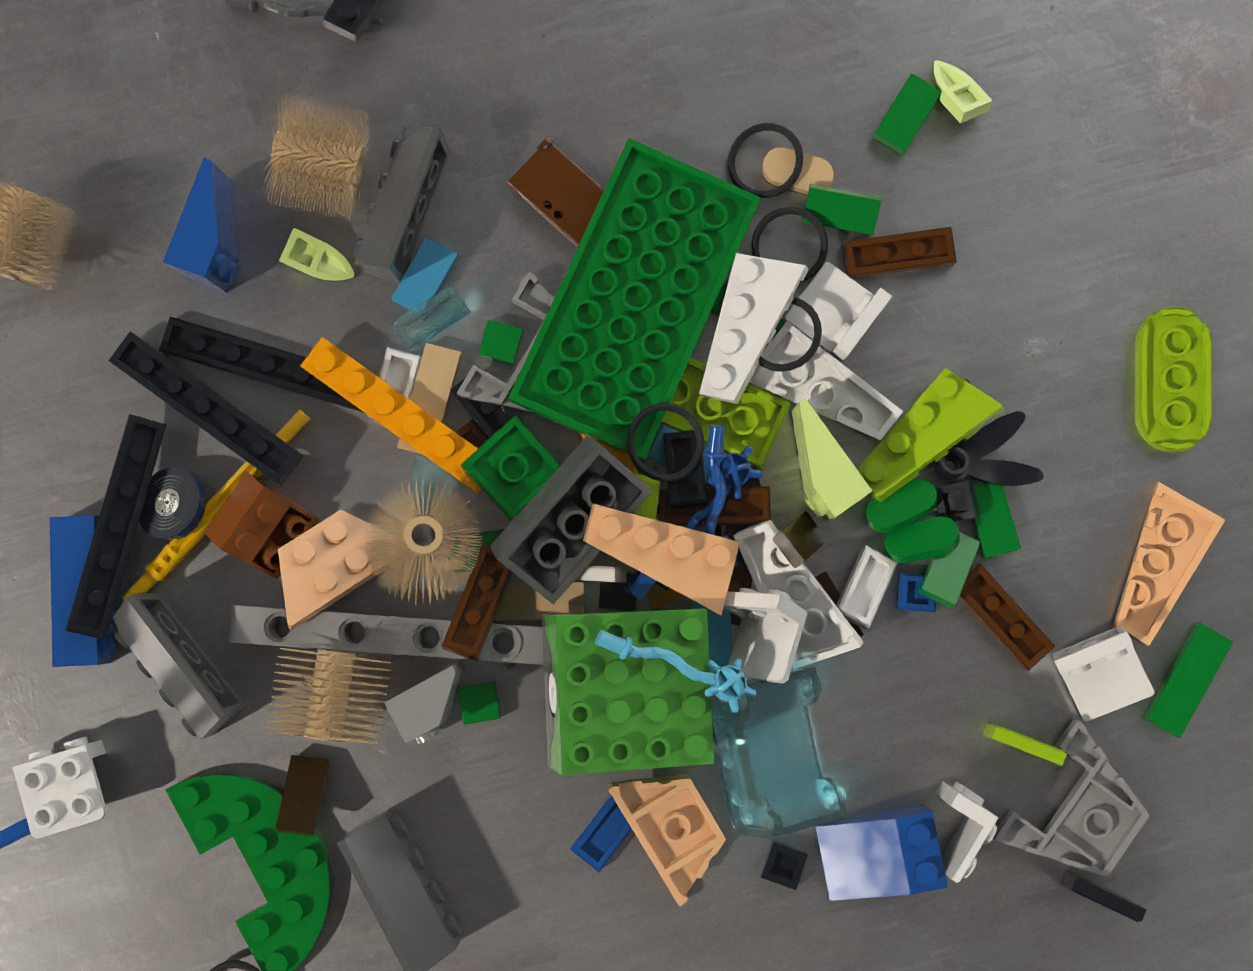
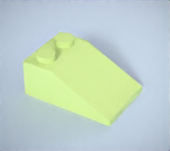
M805 398L791 411L803 490L808 497L804 502L816 518L822 516L826 521L836 518L871 493L872 489Z

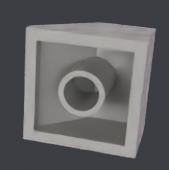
M462 662L450 666L384 702L405 744L416 739L420 745L444 730L442 723L450 718L465 669Z

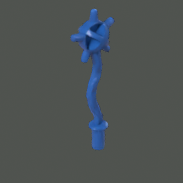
M710 425L708 450L704 452V456L709 458L708 466L716 488L713 506L707 514L704 528L706 533L715 536L718 515L724 508L727 496L725 491L726 483L719 468L720 459L726 457V453L723 452L725 426ZM727 535L722 536L723 538L729 539ZM735 561L734 568H737L738 561Z
M746 446L741 454L729 453L725 458L720 459L719 468L726 483V494L728 495L732 488L735 499L741 498V486L746 484L750 478H762L763 476L762 471L751 469V464L748 461L753 451L751 446ZM712 477L707 480L710 486L714 485ZM714 499L705 509L697 511L688 520L686 528L694 530L707 517L708 512L713 506ZM658 581L655 582L657 585L668 591L669 587L665 586L664 584Z

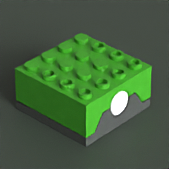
M677 608L542 615L548 767L561 775L714 764L711 696L707 697L705 695V690L711 687V685L688 678L664 659H644L627 656L622 660L619 658V654L595 645L599 631L603 630L623 639L630 637L632 638V645L639 648L660 647L662 649H670L681 656L690 666L701 672H710L707 666L709 661L707 609Z

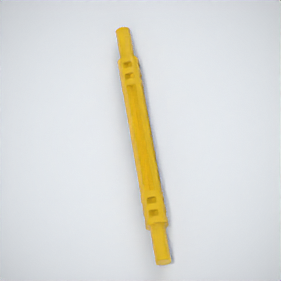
M299 409L277 432L276 436L288 443L311 418ZM246 461L205 504V513L197 528L186 537L181 539L174 538L167 543L163 550L145 567L146 572L123 595V600L125 601L131 594L147 593L157 581L162 582L176 568V565L206 535L204 533L246 471L257 478L263 473Z

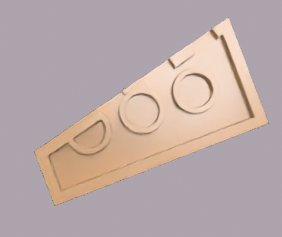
M1157 482L1153 490L1113 627L1116 628L1123 625L1131 638L1144 646H1150L1226 520L1164 484Z
M592 504L583 539L584 542L722 616L740 542Z

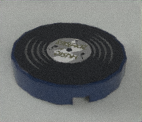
M168 467L156 472L151 477L139 519L142 529L154 538L169 541L174 538H184L197 528L206 508V505L203 504V495L206 496V491L199 477L182 468Z

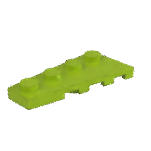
M945 367L857 469L872 489V492L869 494L880 502L884 501L920 474L919 471L934 460L936 462L948 454V450L962 439L965 438L967 440L979 431V427L991 418L995 420L1005 412V408L1002 404Z

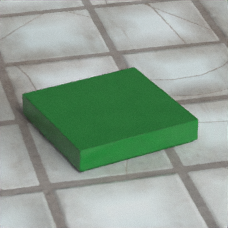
M515 415L459 466L506 518L511 521L561 465Z

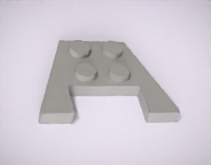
M528 271L514 294L512 303L544 320L554 297ZM539 330L508 383H504L473 365L457 391V395L469 400L484 401L499 406L504 405L532 412L509 402L508 397Z
M1073 719L1055 746L1058 749L1064 750L1069 757L1085 767V772L1042 832L1017 813L1009 810L998 825L993 839L999 843L1017 847L1027 852L1048 857L1108 878L1150 815L1122 776H1119L1112 767L1100 746L1096 745L1088 734L1085 725L1079 720Z

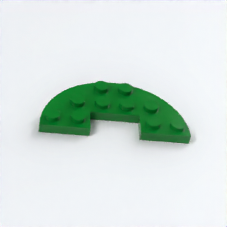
M207 774L184 780L165 789L199 855L231 837L234 838L267 900V903L240 917L235 922L261 971H294L308 956L320 933L323 931L331 905L332 869L327 847L318 827H316L315 837L277 832L275 828L283 793L268 785V782L241 774Z

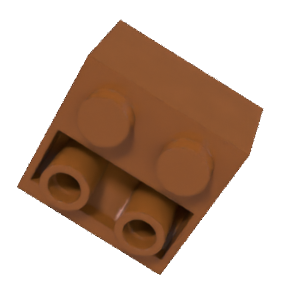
M246 471L204 533L222 551L278 580L281 576L278 549L314 527L319 518L271 485Z

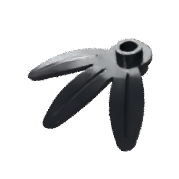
M962 378V379H964L965 381H967L968 383H970V381H969L968 379ZM1016 411L992 421L969 440L964 438L948 450V454L939 461H933V469L940 479L951 483L959 482L968 475L973 479L993 485L1022 486L1039 482L1044 477V473L1040 469L1030 465L1006 460L981 459L1004 445L1018 431L1026 418L1025 413L1022 411ZM945 462H953L956 466V470H950L949 468H947Z

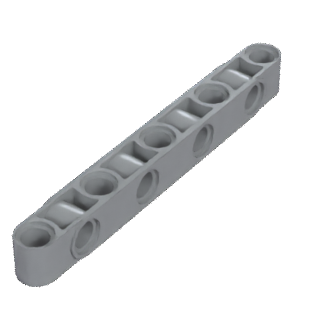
M231 605L227 640L229 643L472 660L442 649V643L451 620L321 611L294 630H290L288 635L282 638L276 632V624L279 619L287 618L286 609ZM356 622L361 623L365 628V636L359 643H354L349 637V629ZM492 624L479 660L544 665L542 627ZM429 627L435 628L440 635L439 643L432 649L427 648L422 642V634ZM503 632L509 633L514 639V648L507 654L500 653L495 647L496 637Z

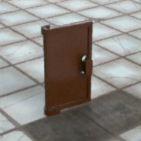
M550 137L545 138L539 144L534 155L507 182L508 186L577 247L605 190L561 151Z

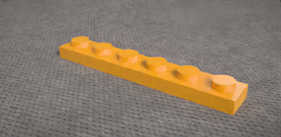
M323 337L320 338L300 365L303 369L478 495L482 494L483 491L459 466L478 449L328 340Z

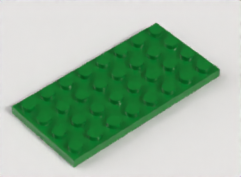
M628 138L513 386L508 401L585 436L589 434L596 441L628 454L626 438L633 419L648 406L671 402L761 197ZM658 411L645 417L636 430L634 447L638 458L643 462L646 459L666 411Z

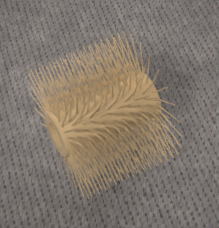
M282 96L281 120L278 102L279 130L277 129L275 118L277 132L276 134L273 132L274 140L273 143L270 142L272 150L268 153L271 154V161L267 166L270 163L272 166L266 179L273 167L269 179L270 182L272 177L271 186L274 179L272 195L275 186V195L278 189L279 197L281 188L280 197L282 198L284 190L285 199L287 191L288 200L291 188L290 200L293 193L294 202L296 193V202L299 195V203L302 196L303 204L306 193L308 206L310 198L311 206L314 199L313 211L316 200L318 209L321 197L323 211L325 202L327 203L326 210L329 204L328 214L330 213L331 205L333 213L335 202L338 210L340 211L342 206L346 214V210L349 212L350 203L352 208L353 201L354 212L355 190L357 209V184L359 190L360 181L362 183L364 163L367 161L365 160L367 141L364 145L367 132L365 135L361 110L358 118L356 114V120H354L350 111L352 119L350 120L349 116V121H347L345 113H343V117L341 114L339 117V108L336 115L335 106L332 120L333 105L330 114L329 104L326 118V109L323 117V102L321 115L319 106L316 119L314 104L312 113H310L309 109L308 116L306 111L305 115L302 112L301 116V107L298 113L299 99L296 113L295 104L292 113V103L289 111V96L286 117L285 100L282 124Z
M0 183V276L12 281H23L34 287L38 286L41 282L47 283L41 280L47 276L43 273L48 274L46 272L51 270L45 268L48 266L44 264L51 261L46 258L55 257L53 255L59 253L56 251L51 252L47 249L59 244L57 242L64 239L57 235L61 234L59 232L64 230L60 227H67L66 225H69L62 222L67 220L65 218L71 219L65 216L70 214L65 212L68 210L59 208L62 206L51 204L56 202L44 200L53 198L40 197L36 193L24 190L23 186L19 188L12 184L4 186Z
M423 480L422 515L416 481V506L411 489H408V497L405 492L402 495L403 498L399 499V503L393 500L397 505L396 509L390 502L391 508L389 511L391 513L384 507L382 508L386 518L377 517L382 520L379 521L382 524H372L380 528H365L375 531L370 533L377 535H370L374 537L364 538L380 539L365 540L373 541L365 544L381 545H368L374 547L368 549L375 550L367 552H378L367 555L376 554L371 557H376L373 559L380 558L376 560L379 561L378 563L383 562L377 565H382L381 567L372 571L376 570L380 575L384 572L382 570L388 567L387 569L389 570L381 575V579L385 581L391 576L392 580L397 576L398 579L393 586L398 591L397 585L402 588L401 594L403 595H401V599H403L409 586V602L417 575L415 600L417 601L422 569L424 602L425 569L431 604L430 578L438 602L439 590L441 592L445 588L447 589L449 585L454 589V585L448 578L449 575L455 583L460 584L462 583L461 581L464 582L466 575L461 572L463 571L461 568L466 567L472 570L465 566L468 565L465 562L472 561L467 558L475 559L470 556L478 557L472 555L478 553L470 551H478L474 549L480 548L468 546H481L472 544L482 543L476 542V540L481 539L466 537L477 538L482 536H473L478 534L467 535L479 532H469L479 528L468 527L476 523L463 524L473 518L464 521L469 518L466 517L469 514L460 518L462 515L459 513L464 509L461 505L454 511L455 506H450L452 499L449 500L446 497L444 500L442 498L445 495L443 493L445 492L444 487L437 501L438 484L429 512L431 480L426 514L424 516ZM419 540H427L431 544L428 546H419L416 544V542Z
M279 648L293 652L316 654V659L277 656L285 659L315 663V667L276 664L300 670H312L314 674L274 672L292 677L313 679V681L274 680L279 683L311 687V691L273 687L272 689L309 695L310 698L284 695L272 696L275 699H283V701L309 703V706H299V704L287 705V703L269 704L271 706L275 705L278 708H286L287 710H300L302 713L308 712L304 714L290 713V711L269 712V714H277V716L306 719V722L299 720L286 721V719L279 721V719H274L270 723L291 726L281 729L282 727H277L270 732L295 734L289 736H304L303 738L330 742L351 741L356 743L371 742L370 744L380 741H372L373 738H362L364 736H348L349 734H344L345 732L354 735H375L377 731H368V729L350 726H374L375 728L382 725L358 719H346V716L366 719L385 718L378 717L375 714H365V712H350L355 709L365 711H383V709L371 707L370 705L348 703L349 700L370 703L386 702L374 698L350 695V692L388 695L387 693L374 690L351 688V684L389 687L379 683L353 680L352 676L378 679L391 678L353 672V668L392 671L379 667L354 664L355 660L381 663L393 662L355 657L356 654L333 650L317 649V651ZM274 727L266 728V730H272Z

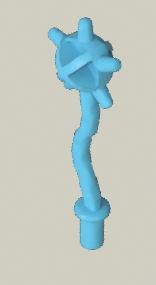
M600 630L596 637L595 645L619 654V658L622 660L627 656L644 659L661 658L675 666L681 674L688 678L710 684L711 687L705 690V695L707 697L716 695L719 699L729 702L733 713L739 711L738 699L743 695L754 698L757 694L755 690L747 686L745 674L740 670L742 660L736 659L732 666L726 665L723 667H719L713 660H709L707 666L713 673L701 672L687 664L681 656L670 649H662L660 647L639 648L632 645V638L627 637L623 639L603 630Z

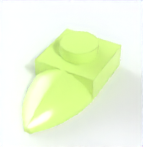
M938 60L934 61V77L942 91L939 101L960 124L990 111L993 100L968 74L951 64Z
M296 228L292 229L278 260L322 280L340 281L354 278L355 275L347 259L337 249Z

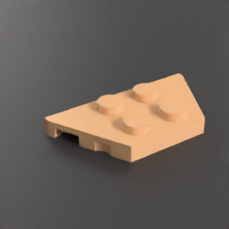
M339 510L278 549L287 623L291 631L377 575L375 573L377 571L373 572L372 570L374 569L370 568L383 562L378 563L379 561L376 560L380 558L373 559L376 557H371L376 554L367 555L378 551H367L375 550L368 549L374 548L368 545H381L365 544L373 542L365 540L380 539L364 538L374 537L370 535H377L370 533L375 531L365 529H375L373 528L375 526L343 510Z
M688 774L608 783L606 786L678 906L681 907L687 901L688 897L686 894L697 877L699 879L702 878L709 867L710 859L719 852L726 841L724 834Z

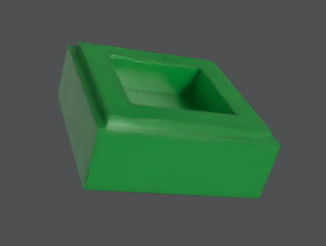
M487 320L478 355L487 359L515 365L524 332L523 329Z
M495 681L458 688L463 725L501 718Z

